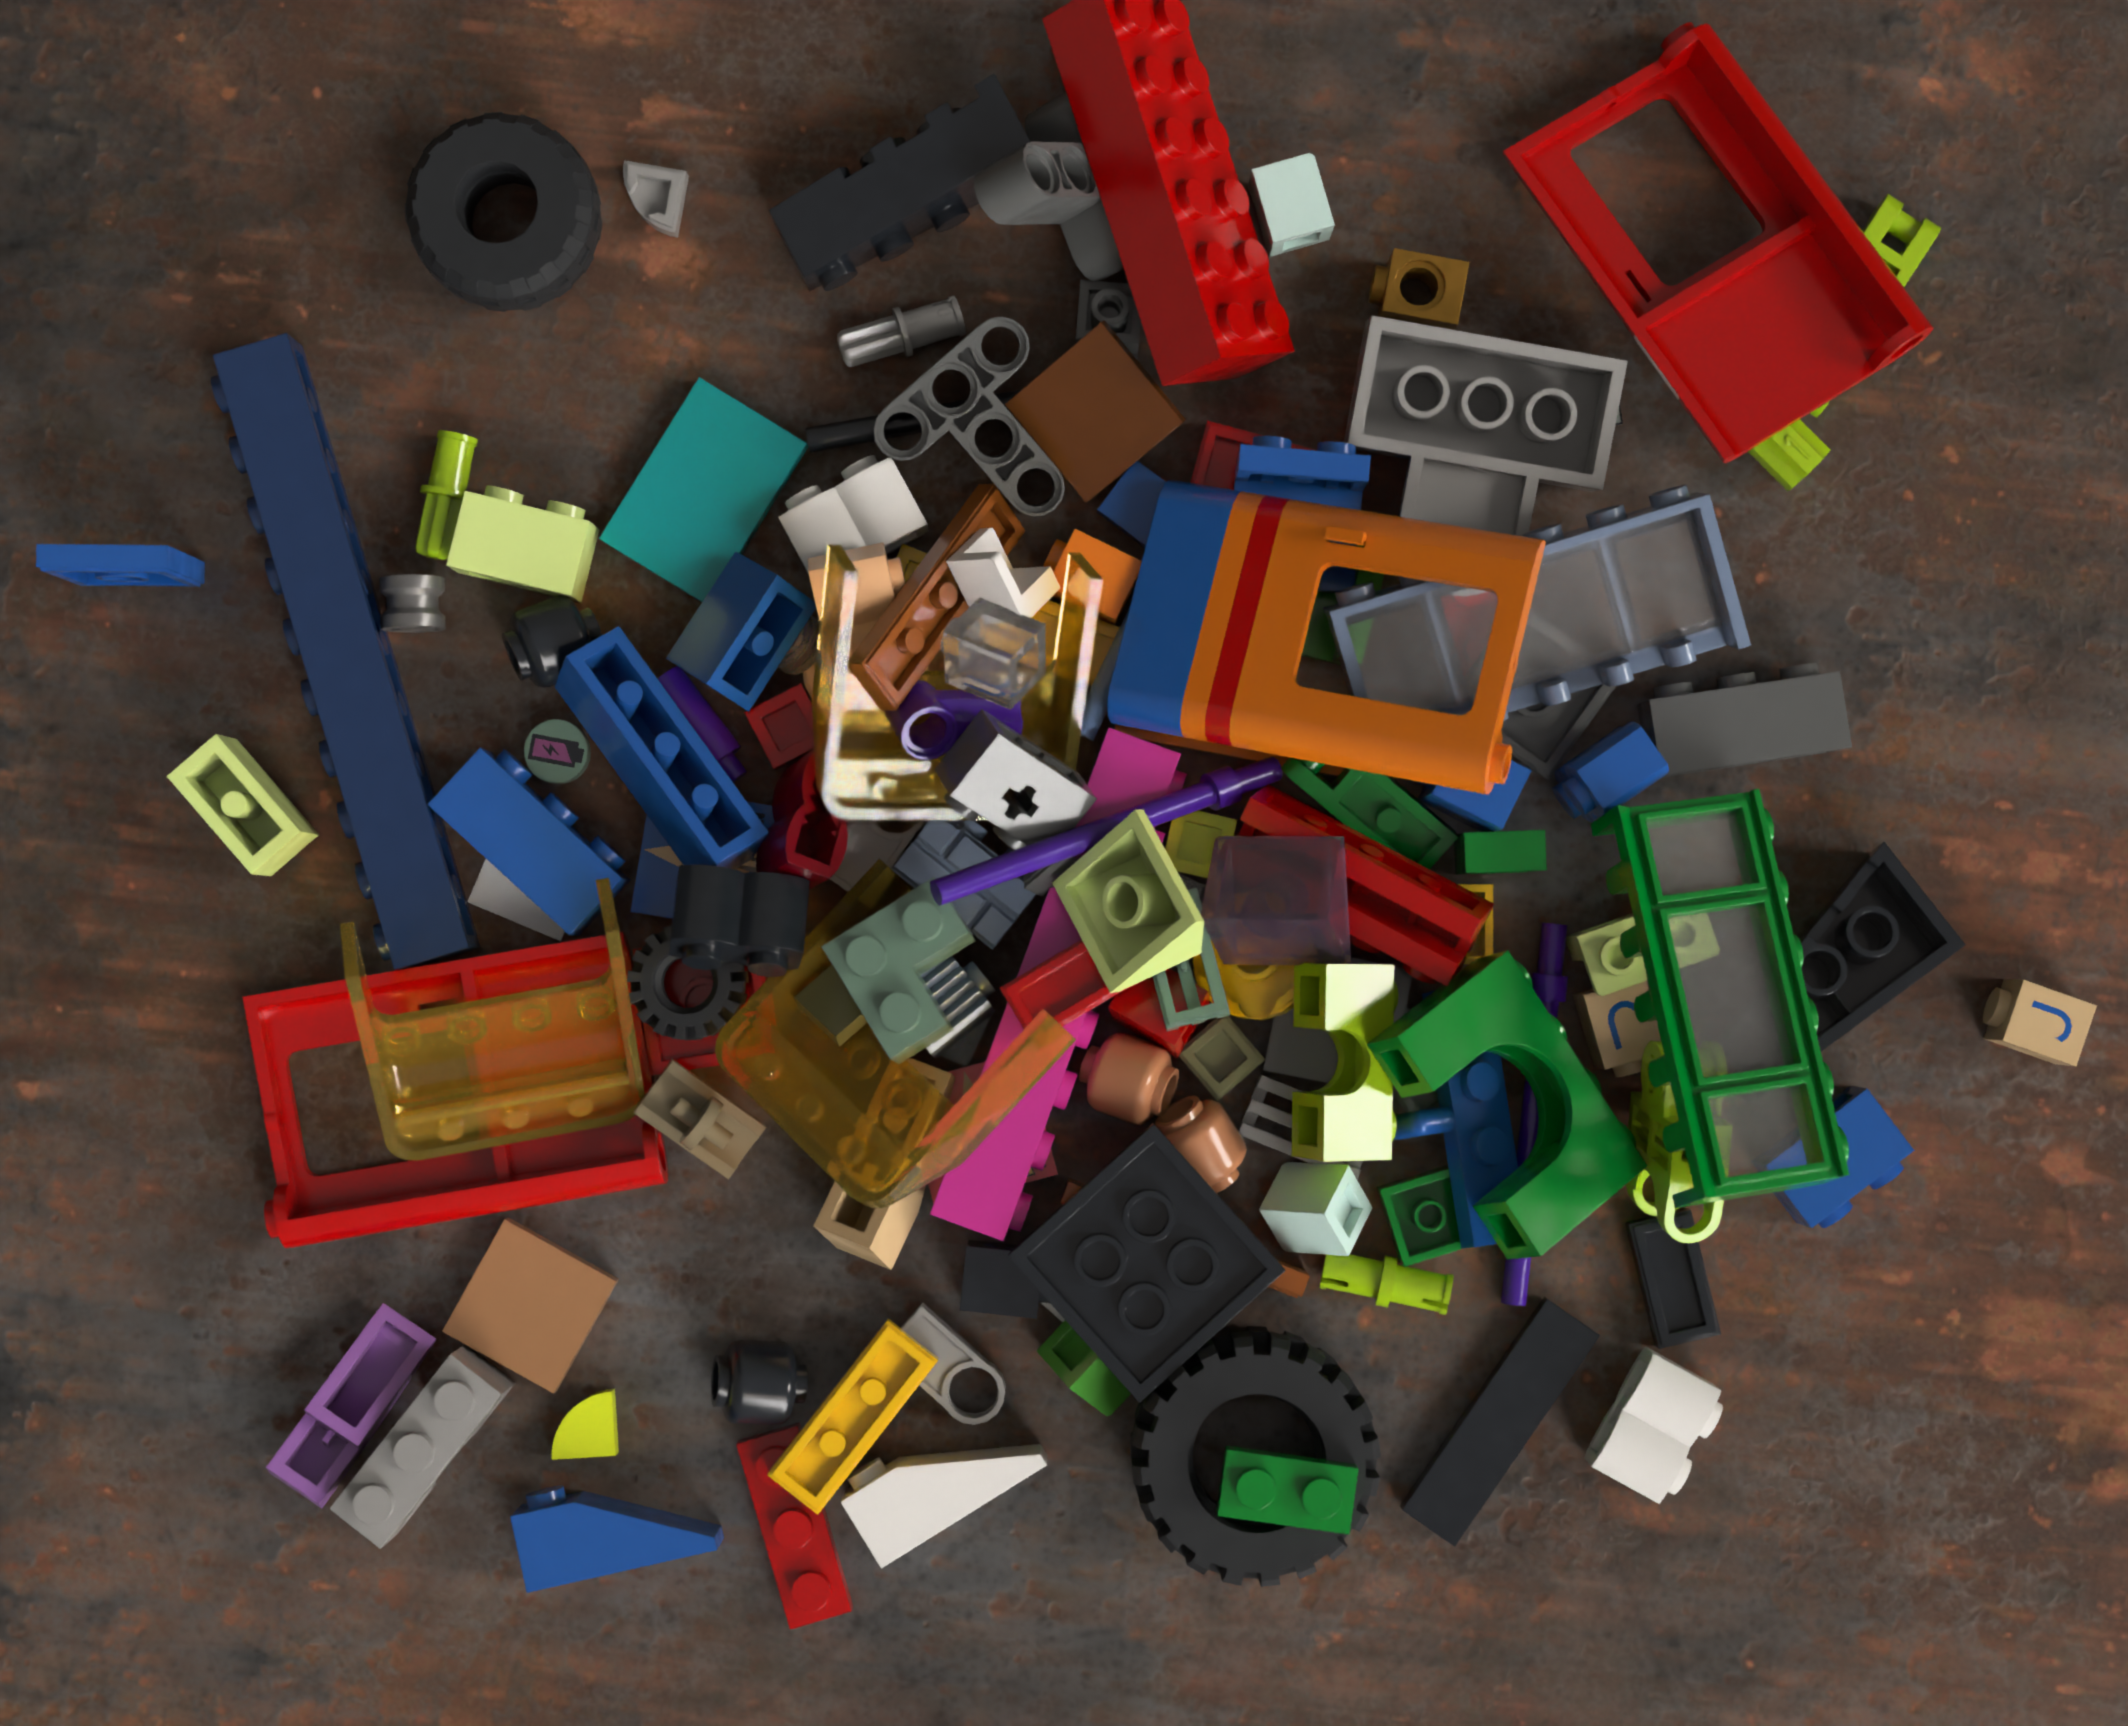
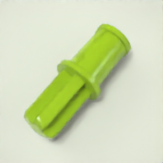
M438 430V441L428 485H421L420 492L426 496L415 550L418 554L427 558L448 560L464 492L467 490L474 449L477 447L478 439L457 432Z

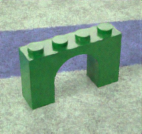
M1508 950L1475 959L1463 968L1448 986H1440L1367 1043L1402 1098L1434 1092L1483 1052L1497 1054L1510 1061L1527 1079L1534 1093L1538 1108L1539 1122L1535 1144L1529 1156L1519 1168L1473 1205V1208L1507 1259L1542 1256L1647 1167V1164L1636 1149V1140L1632 1132L1616 1118L1601 1095L1602 1089L1599 1081L1591 1071L1583 1067L1567 1042V1034L1564 1027L1557 1018L1548 1013L1532 988V980L1528 971L1522 964L1513 959Z

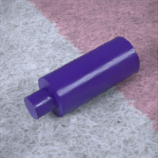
M676 666L657 678L731 781L735 783L747 773V770L735 756L741 749V745L684 670Z

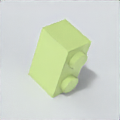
M486 485L484 495L468 491L464 492L446 566L459 574L554 597L564 595L572 601L582 602L599 534V529L593 523L584 520L586 510L548 500L546 510L522 505L523 494Z
M215 734L167 775L168 779L250 874L274 875L319 836V833L237 739Z

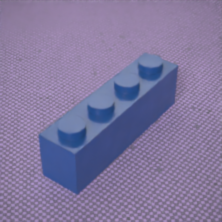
M618 626L567 655L554 687L683 865H712L735 870L753 859L758 848L768 835V830L622 629Z

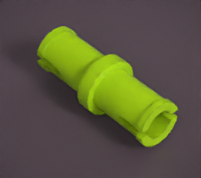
M1352 1254L1349 1256L1326 1255L1319 1288L1325 1290L1328 1288L1375 1298V1305L1388 1308L1389 1302L1446 1315L1454 1275L1448 1273L1441 1274L1408 1266L1404 1267L1397 1264L1398 1258L1387 1255L1384 1256L1383 1261Z

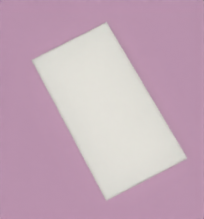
M485 859L467 902L561 941L565 931L493 864Z

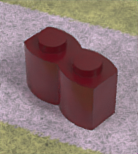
M820 745L791 764L782 773L773 794L772 811L774 823L767 829L769 833L757 851V872L781 873L810 880L809 890L835 874L844 859L847 848L848 832L845 819L856 808L863 789L861 761Z

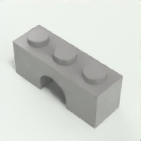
M463 1345L452 1352L329 1509L381 1549L400 1532L437 1483L435 1482L469 1439L479 1431L515 1385V1382L467 1345Z

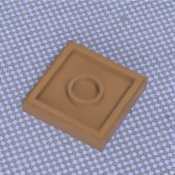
M508 1217L501 1224L442 1332L554 1394L561 1385L619 1278Z

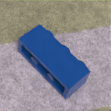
M479 748L427 805L568 935L580 936L630 882L631 879L619 869L626 860L599 835L592 842H589L572 825L579 819V816L559 797L550 792L543 799L525 783L533 774L511 753L503 749L496 756L491 751Z

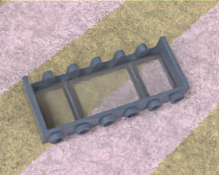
M1687 484L1679 485L1648 495L1651 506L1626 513L1624 504H1618L1586 514L1588 526L1563 533L1561 523L1523 534L1524 537L1545 540L1546 544L1504 720L1509 718V712L1538 703L1546 706L1557 705L1569 701L1571 693L1604 684L1613 687L1634 680L1633 674L1658 666L1679 667L1690 664L1697 660V654L1726 645L1736 649L1751 646L1710 494L1698 492L1689 494ZM1398 576L1400 584L1375 591L1373 582H1366L1340 590L1335 593L1338 603L1323 607L1350 696L1454 715H1463L1471 710L1498 603V597L1494 593Z

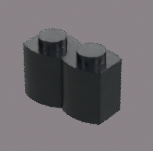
M679 865L669 955L682 958L684 965L701 970L716 969L722 963L735 962L748 966V970L751 973L764 977H778L785 975L787 970L799 969L804 954L810 880L781 873H744L712 865Z

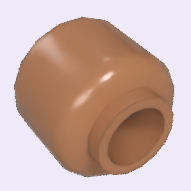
M1124 1032L1110 1035L1100 1048L1092 1045L1084 1056L1079 1072V1080L1087 1084V1101L1094 1110L1133 1125H1142L1148 1122L1154 1115L1162 1117L1172 1102L1179 1079V1070L1172 1067L1171 1056L1166 1048Z
M1188 1096L1170 1105L1162 1117H1157L1155 1125L1216 1193L1226 1189L1236 1181L1239 1176L1237 1167L1242 1163L1246 1155V1142L1222 1104L1211 1099L1200 1100L1197 1096Z

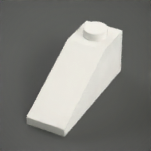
M1041 1444L903 1456L896 1458L887 1465H884L880 1458H876L853 1472L847 1478L852 1487L845 1490L841 1504L879 1566L883 1568L1047 1466V1453Z

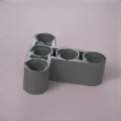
M1064 92L1027 115L1025 130L1030 143L1023 145L977 172L974 178V190L981 208L989 218L998 224H1060L1078 269L1089 280L1102 281L1124 268L1067 93Z
M1003 316L994 317L980 324L888 404L876 418L874 436L878 447L888 457L900 461L911 460L919 456L949 430L1011 504L1023 514L1035 517L1052 512L1062 501L1065 491L1064 479L1058 468L993 393L994 390L1020 369L1027 360L1029 353L1028 335L1024 328L1013 319ZM996 327L1010 330L1018 342V350L1014 359L1005 365L999 366L990 363L984 357L981 348L984 335L987 331ZM945 370H958L969 381L970 392L968 398L957 407L943 406L936 401L933 395L932 386L934 379ZM898 412L912 414L921 424L922 434L920 440L916 445L908 449L895 448L885 437L884 427L886 421L890 416ZM989 419H998L1005 422L1011 431L1012 439L1010 446L1005 452L996 456L983 454L975 444L976 429L981 423ZM1033 468H1039L1048 472L1053 484L1050 496L1039 504L1026 503L1017 493L1019 477L1025 471Z

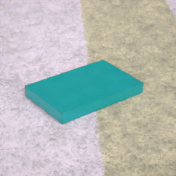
M699 377L599 539L693 598L703 602L735 551L741 555L743 554L809 446L803 440Z

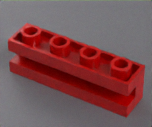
M1269 784L1250 797L1240 818L1244 822L1240 833L1228 843L1219 863L1233 871L1234 878L1243 886L1257 892H1267L1269 890L1289 901L1290 908L1297 915L1309 921L1317 923L1326 921L1347 932L1346 938L1356 947L1371 953H1379L1381 951L1402 962L1403 969L1409 975L1429 984L1440 982L1448 986L1461 971L1494 906V903Z

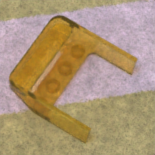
M828 544L812 691L816 787L825 807L834 816L845 820H968L946 803L943 797L947 790L934 771L947 753L930 760L917 759L907 753L885 717V710H879L852 671L848 669L858 571L841 545ZM1068 552L1054 657L1051 664L1043 671L1036 673L924 671L918 680L928 682L936 690H993L970 681L968 678L973 676L995 686H1006L1012 681L1010 675L1017 676L1018 682L1016 685L1007 690H1014L1021 699V716L1023 719L1021 735L1076 771L1103 583L1102 577L1081 553ZM931 713L917 717L911 726L925 722ZM979 815V816L977 817V819H976V820L988 821L987 819H985L984 817H982V816H980V815Z
M880 858L805 938L804 954L799 969L787 970V973L782 976L769 977L722 1028L715 1046L717 1061L725 1072L850 1197L870 1208L888 1207L960 1166L1076 1041L1068 1031L1042 1009L954 1105L908 1060L898 1064L889 1059L868 1022L840 1047L798 1008L794 996L832 964L821 946L913 890Z
M609 878L596 880L609 967L601 977L588 981L407 1013L387 1015L375 1009L354 922L340 924L345 979L387 1149L393 1155L405 1160H424L619 1124L636 1116L634 1109L645 1096L619 927Z

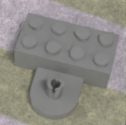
M1372 315L1365 322L1343 442L1355 445L1358 451L1409 459L1399 517L1523 536L1530 529L1538 482L1589 492L1603 490L1628 361ZM1466 588L1447 595L1471 596L1486 591Z

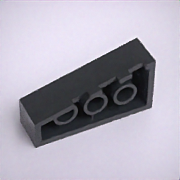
M1885 842L1869 852L1799 938L1804 955L1801 969L1807 995L1814 1002L1818 1012L1819 1023L1816 1033L1820 1051L1822 1052L1966 945ZM1764 982L1715 1041L1722 1048L1726 1064V1074L1783 1066ZM1767 1091L1742 1094L1739 1097L1747 1104L1758 1099Z

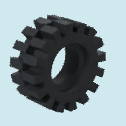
M672 925L664 927L662 932L658 934L653 933L644 940L646 942L641 950L637 949L632 957V960L635 961L632 971L628 970L627 982H631V993H628L631 1004H634L639 1011L638 1017L643 1023H647L654 1028L653 1031L660 1035L679 1040H700L722 1032L726 1025L733 1023L739 1016L737 1012L741 1005H745L748 995L745 993L746 983H749L748 971H745L742 964L735 962L722 963L719 968L710 970L713 977V987L710 995L703 1003L691 1008L676 1005L666 994L664 978L668 968L681 958L669 955Z

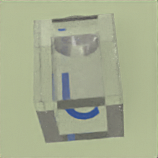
M978 598L960 617L952 619L943 632L941 650L944 653L945 683L1011 710L1046 674V624L983 598Z

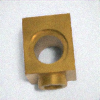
M1394 248L1386 267L1375 266L1368 303L1379 305L1378 317L1455 330L1459 322L1470 262ZM1408 279L1423 281L1431 290L1432 301L1425 305L1410 304L1401 294L1400 283Z

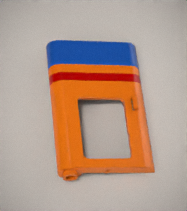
M1168 480L1163 485L1157 500L1108 693V719L1112 724L1489 795L1495 783L1503 785L1506 782L1510 770L1512 746L1502 744L1501 729L1517 669L1546 541ZM1330 540H1332V541H1338V542H1344V543H1350V544H1356V545H1362V546L1364 545V548H1363V547H1357V546H1351V545H1345V544H1339V543H1333V542H1330ZM1331 566H1339L1494 593L1498 597V603L1471 710L1463 715H1454L1299 686L1296 676L1322 573Z

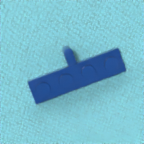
M1434 991L1422 994L1423 1000ZM1483 1052L1437 1089L1439 1108L1416 1110L1395 1115L1397 1129L1393 1141L1440 1133L1444 1135L1461 1249L1497 1244L1473 1208V1205L1518 1168L1501 1056L1490 1052Z

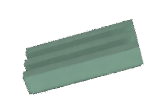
M1197 888L1189 889L1188 892L1204 920L1202 953H1200L1213 1003L1204 1006L1200 1005L1189 959L1176 965L1188 1010L1176 1013L1165 970L1152 976L1167 1032L1179 1029L1181 1026L1203 1023L1208 1019L1230 1016Z

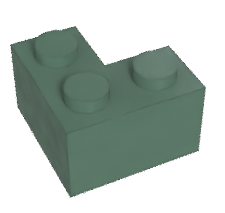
M935 877L821 946L889 1059L898 1064L954 1030L921 975L976 941L952 902L939 906L934 901L930 891V881L936 879Z

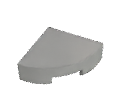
M624 160V184L638 214L654 229L663 234L678 238L689 179L687 171Z

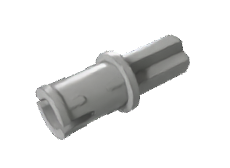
M953 295L949 296L948 299L901 312L899 307L892 308L893 315L841 330L837 334V341L843 361L847 366L854 367L904 352L906 357H911L915 348L956 336H965L966 328L960 306Z

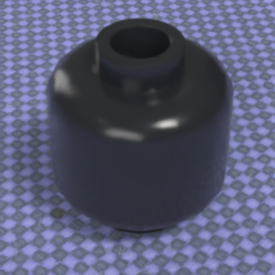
M564 595L555 596L516 611L510 618V631L502 633L507 655L520 680L530 678L536 686L541 688L556 685L558 675L567 655L602 636L599 624L592 610L588 607L579 611L576 604Z
M738 1340L728 1346L724 1355H716L714 1358L711 1374V1401L713 1407H721L725 1418L730 1423L783 1424L790 1417L794 1403L803 1404L806 1400L808 1388L806 1365L796 1364L793 1350L785 1342Z

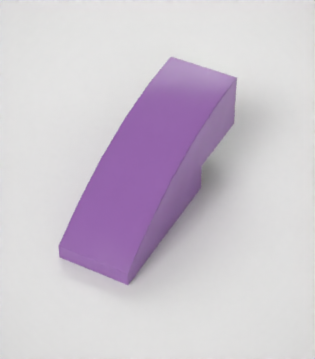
M382 1303L304 1409L305 1415L266 1466L268 1472L322 1509L376 1433L432 1348L436 1338Z

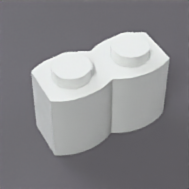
M874 455L867 456L844 469L841 475L845 481L834 488L822 492L820 487L815 485L795 494L785 502L789 511L778 517L807 573L808 558L884 542L886 554H889L900 548L902 544L906 545L928 532V524L893 459L887 458L878 462Z
M1645 1346L1628 1372L1614 1404L1603 1418L1584 1459L1596 1470L1660 1504L1668 1492L1673 1495L1678 1493L1687 1480L1692 1466V1461L1686 1458L1690 1447L1698 1436L1707 1438L1716 1427L1723 1410V1405L1717 1402L1721 1390L1708 1380Z

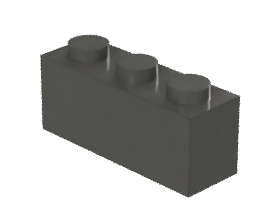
M1809 663L1779 669L1781 680L1757 683L1755 672L1716 678L1717 690L1694 693L1692 682L1653 688L1655 699H1650L1637 705L1640 726H1642L1669 766V773L1664 777L1851 748L1852 743L1840 671L1820 674L1818 663Z

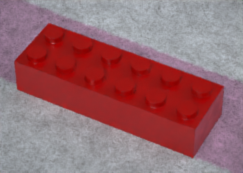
M1072 0L1042 18L1162 386L1237 379L1295 352L1289 334V319L1278 301L1269 274L1268 255L1264 247L1259 243L1249 213L1248 194L1239 182L1229 152V137L1225 127L1219 121L1209 91V76L1206 68L1199 60L1189 30V15L1180 0Z

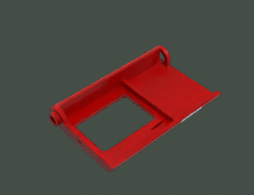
M1687 22L1672 31L1662 41L1660 47L1664 52L1657 61L1618 84L1607 88L1596 97L1505 149L1503 157L1723 463H1727L1745 454L1894 362L1923 341L1933 331L1934 327L1711 25L1705 23L1695 27L1692 22ZM1658 99H1665L1674 106L1762 228V233L1674 286H1668L1660 281L1571 157L1572 149Z

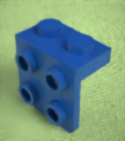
M1277 436L1253 437L1252 445L1240 444L1236 458L1234 490L1361 510L1362 492L1369 482L1371 456L1355 454V445L1327 441L1317 443V451L1291 449L1292 441L1290 439ZM1330 540V542L1358 547V545ZM1339 566L1327 568L1322 573L1317 592L1336 593L1353 586L1356 569Z

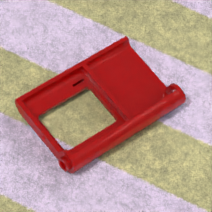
M625 933L606 934L242 997L264 1113V1123L277 1184L274 1189L273 1199L266 1200L264 1204V1219L269 1236L271 1238L279 1237L284 1248H294L667 1184L668 1163L663 1133L634 1114V1109L653 1085L654 1081L653 1075L650 1076L643 1022L638 1017L639 1011L634 1004H631L628 993H631V982H627L628 970L632 971L633 962ZM442 1026H454L461 1031L480 1132V1143L476 1148L317 1175L309 1169L289 1066V1059L294 1052Z

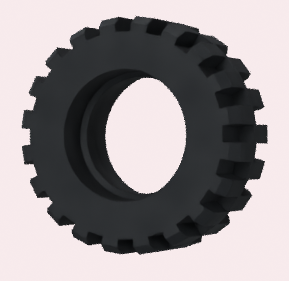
M1247 1326V1331L1230 1333L1229 1329L1226 1328L1217 1332L1144 1400L1138 1403L1135 1411V1425L1130 1439L1133 1481L1138 1494L1139 1505L1147 1522L1151 1521L1157 1530L1158 1539L1171 1553L1178 1551L1185 1557L1187 1566L1203 1575L1207 1570L1219 1573L1222 1582L1241 1586L1243 1578L1258 1579L1261 1587L1280 1585L1279 1576L1296 1572L1298 1578L1301 1579L1316 1572L1314 1563L1327 1554L1334 1560L1347 1548L1344 1539L1348 1534L1218 1516L1216 1511L1217 1502L1201 1486L1193 1465V1446L1202 1422L1219 1405L1243 1395H1267L1289 1404L1303 1417L1311 1431L1314 1443V1458L1353 1463L1358 1466L1350 1531L1354 1529L1359 1532L1369 1516L1366 1509L1369 1497L1377 1496L1380 1476L1376 1471L1377 1459L1381 1458L1379 1437L1375 1433L1372 1423L1374 1418L1365 1399L1349 1375L1320 1347L1315 1348L1306 1343L1303 1337L1287 1331L1279 1334L1269 1332L1263 1326Z

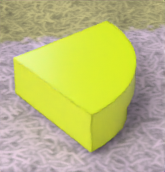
M615 1388L590 1395L567 1413L560 1423L553 1440L552 1460L616 1456L618 1454Z

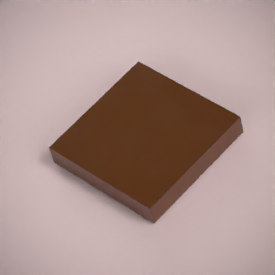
M1105 320L1099 323L1005 404L1086 503L1186 420Z

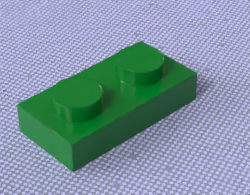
M1225 1446L1216 1510L1217 1515L1350 1535L1359 1468L1353 1463Z

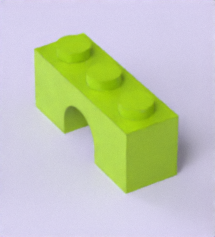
M1294 962L1293 1027L1325 1031L1335 1043L1338 1063L1334 1076L1324 1087L1315 1091L1292 1092L1291 1156L1323 1162L1392 1160V1141L1397 1129L1395 1113L1392 1110L1393 1084L1367 1043L1394 1023V1011L1398 1004V988L1394 981V964Z

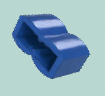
M1630 721L1624 726L1616 728L1555 770V778L1558 784L1552 790L1560 805L1571 818L1575 819L1581 815L1585 820L1593 822L1615 806L1625 804L1669 773V766L1642 726L1634 721Z

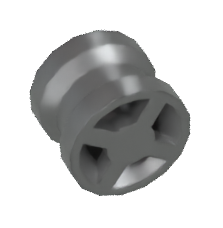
M408 574L384 576L379 579L380 592L386 597L387 610L380 616L381 630L421 633L437 632L446 629L445 616L439 611L438 597L445 591V578L434 575Z

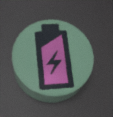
M553 719L538 724L529 733L524 745V757L528 768L541 780L553 784H565L576 780L587 769L591 758V747L587 736L579 727L564 720Z

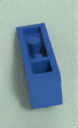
M563 1485L543 1488L526 1494L527 1504H522L510 1516L527 1593L716 1551L724 1539L722 1525L587 1491L565 1495Z

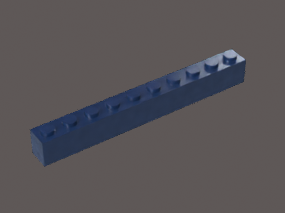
M284 333L214 354L213 358L218 375L211 377L213 394L220 410L224 414L230 412L236 436L229 437L231 455L241 474L248 473L254 496L247 498L249 516L259 535L265 533L272 557L265 559L266 573L275 594H283L290 618L283 620L284 634L293 655H301L308 679L301 680L302 695L311 716H319L326 740L319 741V752L327 774L331 778L337 776L344 801L337 803V813L345 835L348 839L355 837L362 862L355 864V873L364 898L366 900L373 898L380 923L373 925V934L378 951L384 961H392L394 970H402L481 948L443 818L427 805L436 794L388 632L380 629V616L382 612L303 346L289 334Z

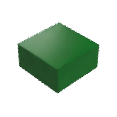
M1545 830L1467 832L1457 834L1459 838L1454 842L1455 875L1547 870Z
M1448 1165L1376 1187L1401 1265L1406 1267L1461 1250Z

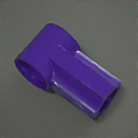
M918 680L896 711L885 710V717L906 752L914 758L922 760L936 759L947 753L981 708L1019 734L1022 733L1023 726L1021 699L1014 690H936L928 682ZM931 713L925 722L911 726L917 717Z

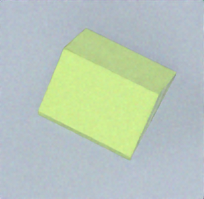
M1143 809L1134 810L1052 882L1110 993L1120 992L1202 953L1204 920Z

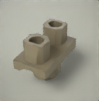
M674 1059L670 1060L634 1109V1114L728 1180L746 1153L767 1128L763 1122Z

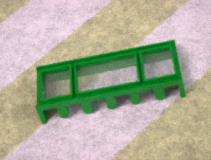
M1753 789L1750 792L1634 807L1615 806L1590 825L1593 836L1615 834L1621 861L1607 870L1606 885L1609 893L1612 895L1628 893L1635 926L1621 934L1620 949L1625 958L1641 956L1643 958L1650 990L1635 998L1634 1012L1637 1020L1641 1023L1657 1021L1664 1055L1649 1063L1648 1075L1654 1087L1671 1085L1679 1120L1664 1127L1662 1133L1663 1143L1669 1153L1686 1151L1693 1188L1672 1195L1675 1208L1816 1186L1848 1176L1847 1160L1849 1157V1145L1844 1131L1837 1123L1831 1098L1834 1090L1833 1076L1830 1068L1822 1059L1816 1033L1819 1023L1818 1012L1814 1002L1807 995L1801 969L1804 960L1803 948L1799 938L1792 931L1787 909L1789 898L1788 884L1783 873L1778 870L1772 845L1774 837L1773 820L1769 811L1763 806L1760 789Z

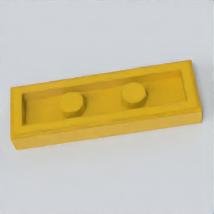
M888 1318L774 1463L767 1475L818 1515L938 1362L939 1358Z

